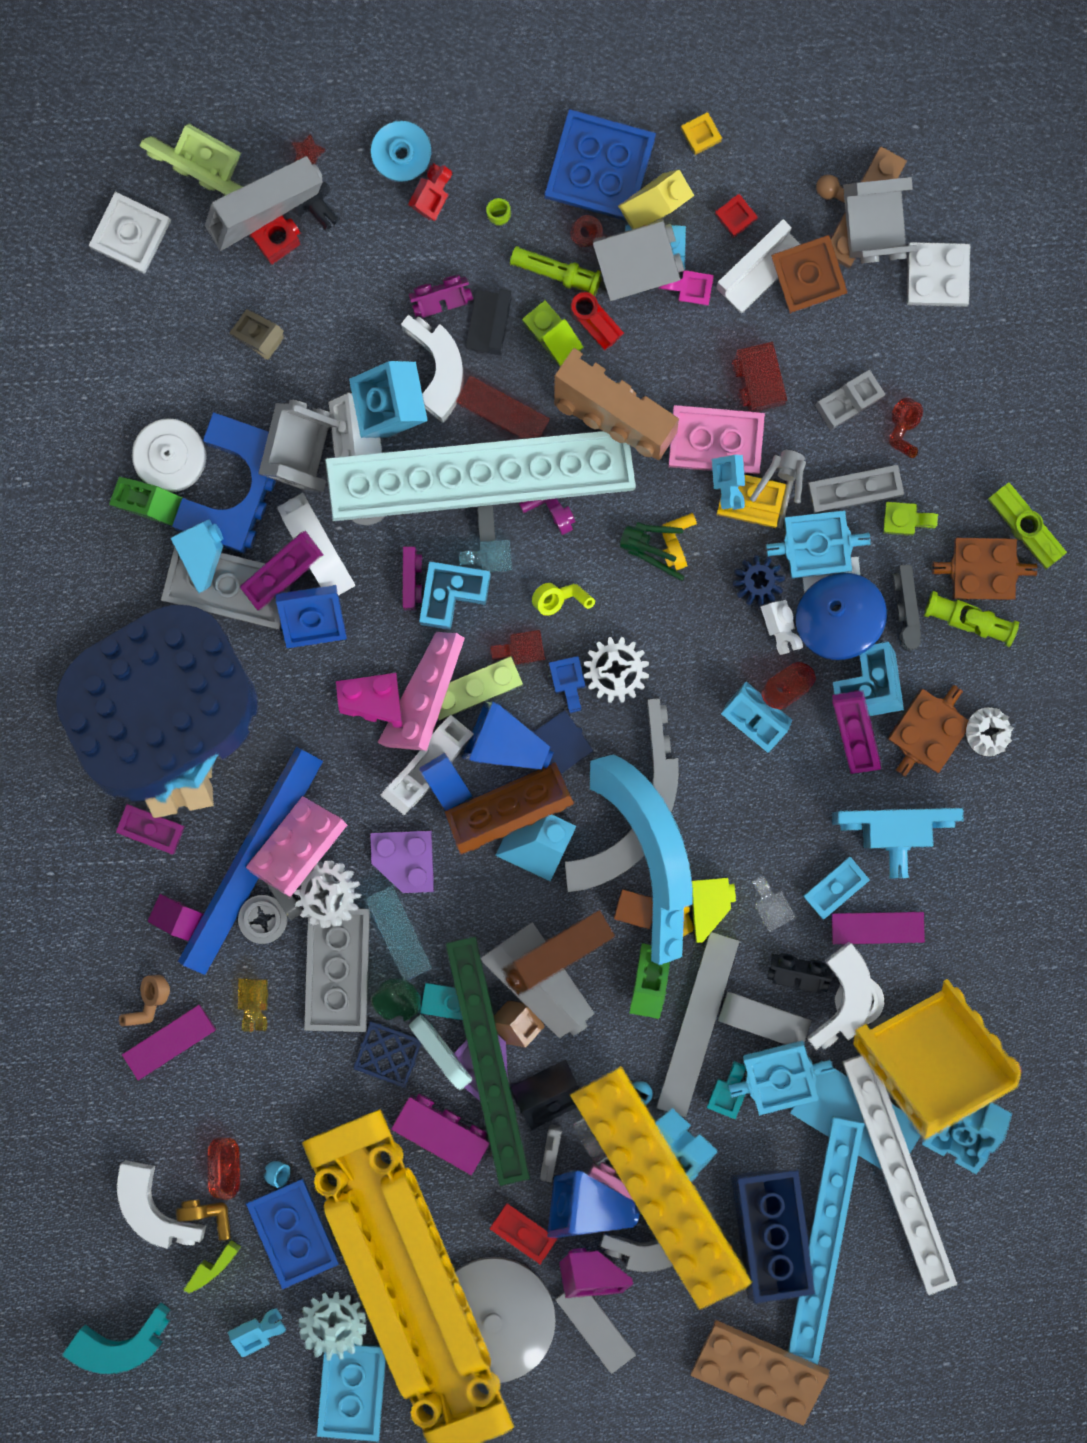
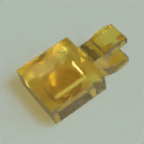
M238 978V1009L244 1010L242 1020L243 1031L254 1032V1023L256 1031L267 1030V1019L261 1011L267 1010L268 979Z

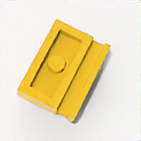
M744 475L745 486L738 487L745 500L744 508L732 510V508L722 509L719 501L718 516L776 528L786 484L769 480L757 499L751 501L750 497L760 483L761 478Z

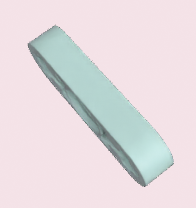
M420 1014L409 1024L412 1032L456 1088L461 1090L472 1081L470 1074L424 1016Z

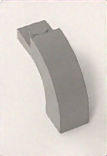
M607 1231L603 1232L600 1246L606 1248L604 1253L622 1259L623 1255L628 1256L625 1263L626 1269L652 1272L673 1266L657 1239L649 1242H637Z

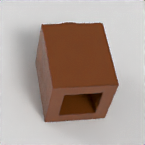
M622 889L613 919L650 929L653 917V898Z

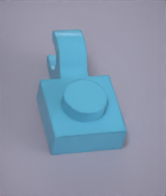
M730 455L712 459L714 489L721 490V508L743 509L745 500L738 489L740 486H745L743 455Z
M272 1309L264 1315L260 1323L255 1318L228 1332L231 1343L242 1358L269 1345L268 1338L280 1335L286 1331L281 1321L276 1322L282 1319V1315L278 1309Z

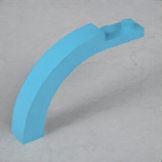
M614 754L591 760L590 790L608 799L625 816L639 839L648 863L653 891L651 961L661 965L681 958L684 907L692 905L693 900L688 857L676 822L655 787L630 763Z

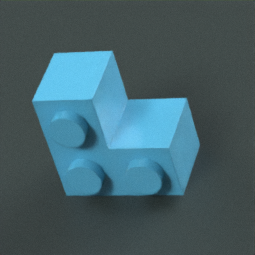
M429 562L420 624L451 630L456 600L486 605L491 576L490 571Z
M889 642L874 644L860 655L862 677L833 682L834 695L863 690L869 716L904 710L896 653Z

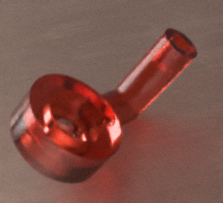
M585 215L575 220L570 230L573 241L581 247L593 246V239L608 237L603 234L600 221L591 215ZM582 227L588 230V238L581 235L580 230Z
M909 397L903 398L896 403L892 411V421L895 424V428L889 438V445L909 458L917 456L918 448L903 440L906 431L915 428L923 417V407L919 402Z

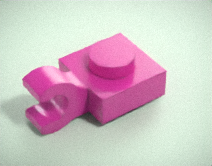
M684 270L679 281L658 288L679 291L678 301L709 305L714 275Z

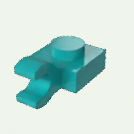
M733 1061L727 1081L717 1078L706 1106L708 1109L736 1119L745 1094L732 1098L729 1085L741 1082L746 1070L744 1064Z

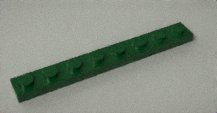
M475 936L446 943V948L499 1186L529 1180L530 1176L477 938Z

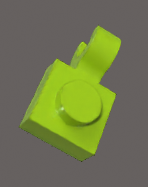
M886 502L883 533L914 536L915 527L936 528L938 514L916 513L917 504Z

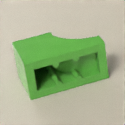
M119 476L109 505L152 521L172 526L182 497L158 486Z
M642 943L629 1013L660 1019L666 994L670 962L661 965L652 962V945Z

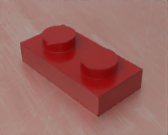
M507 1203L489 1228L538 1264L542 1263L557 1238H547L548 1232Z

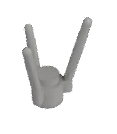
M783 450L781 456L774 455L769 469L750 497L751 501L757 499L777 469L778 477L787 481L777 523L779 529L783 527L793 481H795L794 501L799 503L801 500L803 471L806 462L802 454L792 450Z

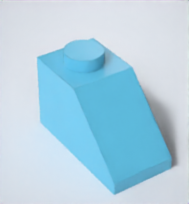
M210 519L171 538L198 593L211 586L223 549L221 543L223 540L222 533L215 523H211Z

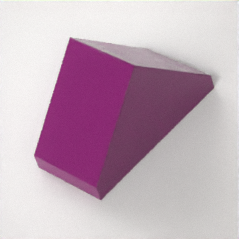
M159 894L147 922L170 935L189 941L204 912Z

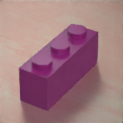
M420 1093L417 1097L410 1095L391 1130L472 1176L490 1144L489 1139L486 1138L488 1132L474 1124L470 1128L459 1122L461 1117L448 1109H445L444 1112L432 1107L435 1102Z

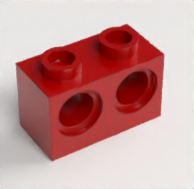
M282 215L249 234L271 265L301 245L297 237L301 233L291 218L285 220ZM281 231L286 234V238L282 243L275 244L271 242V236L275 232Z

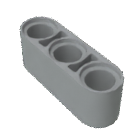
M727 992L718 1021L785 1045L799 1041L805 1042L812 1021L731 992Z

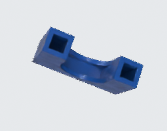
M213 412L203 442L207 446L243 459L251 471V488L246 498L240 504L225 510L209 508L182 498L172 525L176 531L184 532L210 519L211 523H215L222 533L223 540L221 543L223 547L245 554L247 548H252L257 532L253 531L257 519L262 520L267 507V503L263 502L267 491L272 492L276 480L258 474L268 431Z

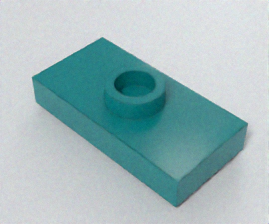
M425 983L421 1014L462 1020L456 988Z

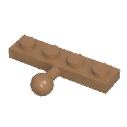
M880 147L861 182L898 179L907 161ZM833 175L820 177L816 184L818 195L824 199L836 198L845 203L844 188L840 187L839 180ZM845 211L831 237V242L838 263L850 268L855 258H849Z

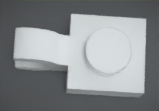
M783 600L761 606L769 635H775L779 654L790 653L788 641L791 643L793 651L803 648L801 638L791 631L795 629L793 623V613L788 607L787 601Z

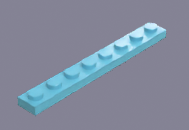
M837 1116L832 1118L808 1243L815 1294L798 1297L788 1352L817 1365L864 1122Z

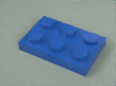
M304 1178L246 1203L282 1289L340 1264Z

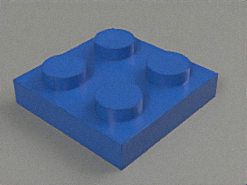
M337 585L276 594V604L286 648L347 639Z

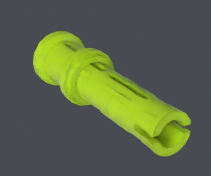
M518 246L514 248L510 259V265L512 266L514 265L561 281L567 289L574 287L591 293L594 296L602 279V272L599 270L593 272L581 268L579 263L576 262L568 265L519 248Z

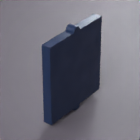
M566 710L533 732L550 746L549 750L553 751L550 764L556 762L561 774L593 752V749L582 735V728H577Z

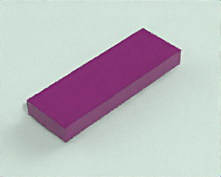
M303 531L239 587L257 611H259L276 598V594L284 591L323 557L324 554L309 534Z
M864 691L833 695V705L850 773L881 770V761Z
M924 912L831 913L832 944H846L848 942L851 944L925 943Z
M200 1004L131 1048L122 1056L137 1080H140L217 1029Z

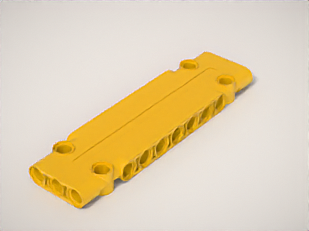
M381 1109L301 1142L311 1167L316 1174L314 1180L315 1188L318 1193L326 1198L324 1211L397 1387L403 1398H410L413 1406L411 1408L412 1420L416 1425L422 1427L426 1442L481 1443L510 1431L514 1428V1424L499 1391L500 1380L490 1370L491 1358L417 1180L413 1172L409 1168H405L403 1149L394 1142ZM381 1151H386L390 1155L391 1164L383 1162ZM328 1173L335 1176L337 1186H332L328 1182ZM477 1383L485 1384L489 1394L480 1392ZM423 1404L431 1406L434 1415L427 1414L423 1409Z

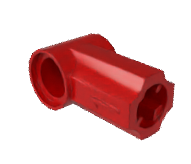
M582 292L573 298L570 307L572 318L582 325L604 351L624 334L598 304L594 295ZM580 301H587L591 304L593 311L588 315H581L577 312L576 305Z

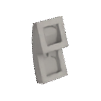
M868 370L846 383L842 388L818 401L815 407L829 429L832 430L868 408L886 394L872 372Z

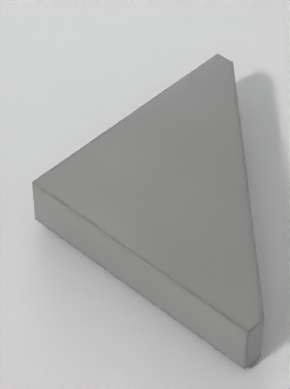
M549 1125L540 1175L541 1181L552 1182L562 1132L560 1125Z

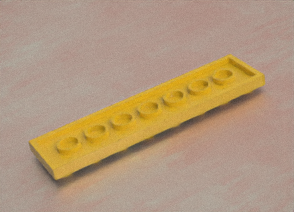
M622 1067L613 1070L571 1094V1098L699 1310L747 1288L751 1280Z

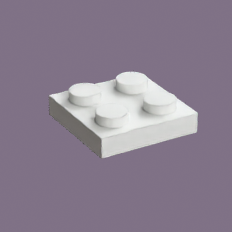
M115 192L89 247L145 274L171 219Z
M909 243L908 246L917 245L918 251L908 252L907 305L968 306L970 244Z

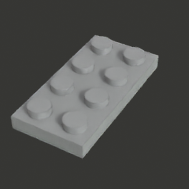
M174 547L161 601L175 605H190L211 614L276 630L281 629L276 598L263 609L257 611L239 587L265 563L221 553L211 586L198 593ZM290 584V585H289L284 591H282L281 593L290 592V589H291V585H292V584Z
M370 909L349 910L350 920L341 919L342 925L332 926L331 924L327 928H321L320 923L318 925H311V916L308 917L304 1030L367 1031Z

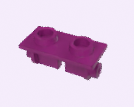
M453 275L442 280L443 284L432 287L431 284H423L413 289L414 293L409 294L411 302L417 301L418 303L412 305L415 317L422 316L424 318L442 312L439 301L444 299L448 310L467 305L469 300H473L470 288L464 289L463 287L469 285L467 278Z

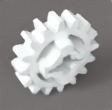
M609 637L608 645L605 647L601 642H598L596 645L599 651L596 653L589 650L588 652L592 662H584V666L590 669V672L583 675L584 679H592L593 681L588 686V689L597 688L599 690L597 698L599 699L604 694L608 695V703H612L614 696H618L621 703H624L626 694L631 698H635L634 689L643 690L645 687L640 682V679H648L649 674L642 672V668L649 666V662H641L640 660L645 652L641 650L636 653L634 651L635 642H632L629 646L624 645L625 640L623 637L620 638L618 644H614L612 637ZM618 650L629 654L634 661H626L621 658ZM607 652L608 661L606 664L596 668L599 658ZM617 662L619 667L627 668L621 672L620 678H615L613 673L609 674L607 670L612 668V663ZM637 672L633 683L625 688L624 680L628 674ZM599 679H606L611 682L614 690L604 687L599 682Z
M325 861L324 864L318 862L300 884L301 889L295 890L294 894L299 895L301 898L295 905L296 907H304L301 916H311V925H318L320 923L321 928L330 927L331 924L332 926L342 925L341 919H351L349 910H358V906L353 901L354 899L361 898V894L354 893V888L360 884L359 882H351L350 878L354 874L353 871L343 872L345 864L337 863L334 866V861ZM333 876H335L341 883L334 881ZM314 905L320 907L321 912Z

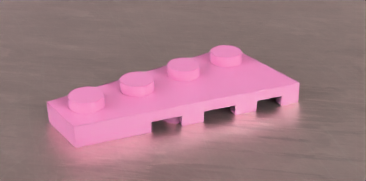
M435 633L400 699L403 728H395L392 722H388L377 743L391 748L427 751L465 639L457 633Z

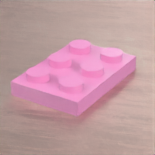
M674 405L673 415L679 418L678 432L670 443L668 467L712 471V459L730 455H743L744 474L759 475L765 413Z
M302 796L246 868L253 875L291 897L342 833L347 824L338 816Z

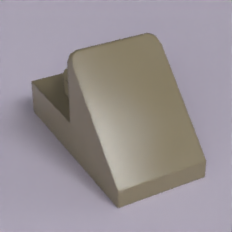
M246 309L229 333L267 360L284 338V330L277 324Z

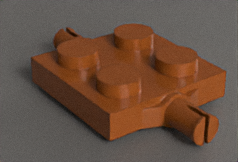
M954 538V554L951 562L933 561L932 567H944V569H932V574H950L953 582V599L1015 600L1018 577L1037 576V571L1025 570L1037 569V563H1019L1017 558V539Z
M952 685L944 699L936 698L926 690L920 689L887 737V740L899 747L905 755L897 769H895L900 775L906 777L915 763L923 764L935 773H939L965 735L969 720L960 715L955 707H953L963 693L957 686Z

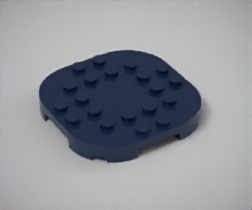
M171 605L153 610L87 648L65 671L58 687L56 699L60 721L85 772L106 794L114 798L116 796L126 797L131 801L148 800L168 792L165 786L167 783L218 754L222 760L229 756L243 743L250 733L248 726L252 716L257 715L258 708L255 687L244 670L228 636L213 616L200 608L190 605Z

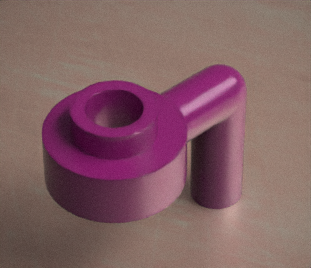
M557 498L518 502L523 513L546 503L560 534L564 535L573 531L571 524L576 522L570 508L568 506L563 508Z

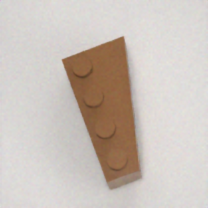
M573 348L555 374L554 405L562 413L574 415L583 420L590 428L600 429L608 433L615 441L627 443L636 448L641 455L660 460L678 432L679 418L646 396L639 399L631 388L632 386L623 380L618 383L614 382L604 374L605 368L596 362L593 367L580 359L583 354Z

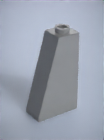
M306 156L213 201L205 227L218 249L222 251L317 195L322 185V174L317 165H312Z
M532 922L484 955L481 960L517 996L515 991L507 985L502 968L544 943L545 940ZM565 969L529 991L517 996L558 1038L569 1032L572 1036H575L588 1027L585 1021L595 1014Z

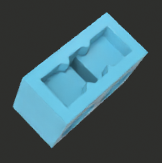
M745 682L732 696L721 715L767 753L788 732L793 721L748 682Z

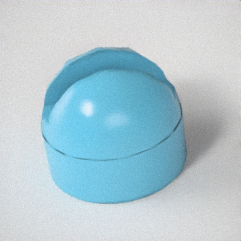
M644 1081L632 1083L634 1089L636 1088L648 1095L646 1100L641 1098L644 1105H647L653 1095L650 1085Z
M273 1161L265 1166L267 1171L263 1175L267 1183L274 1187L282 1188L288 1182L290 1167L287 1164Z

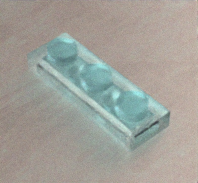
M392 885L365 898L404 982L432 969L394 886Z

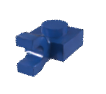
M579 656L550 662L549 666L555 693L565 692L569 714L581 711L577 689L584 688L585 682Z

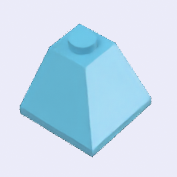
M551 814L532 825H526L509 833L503 838L495 856L551 881L576 826Z

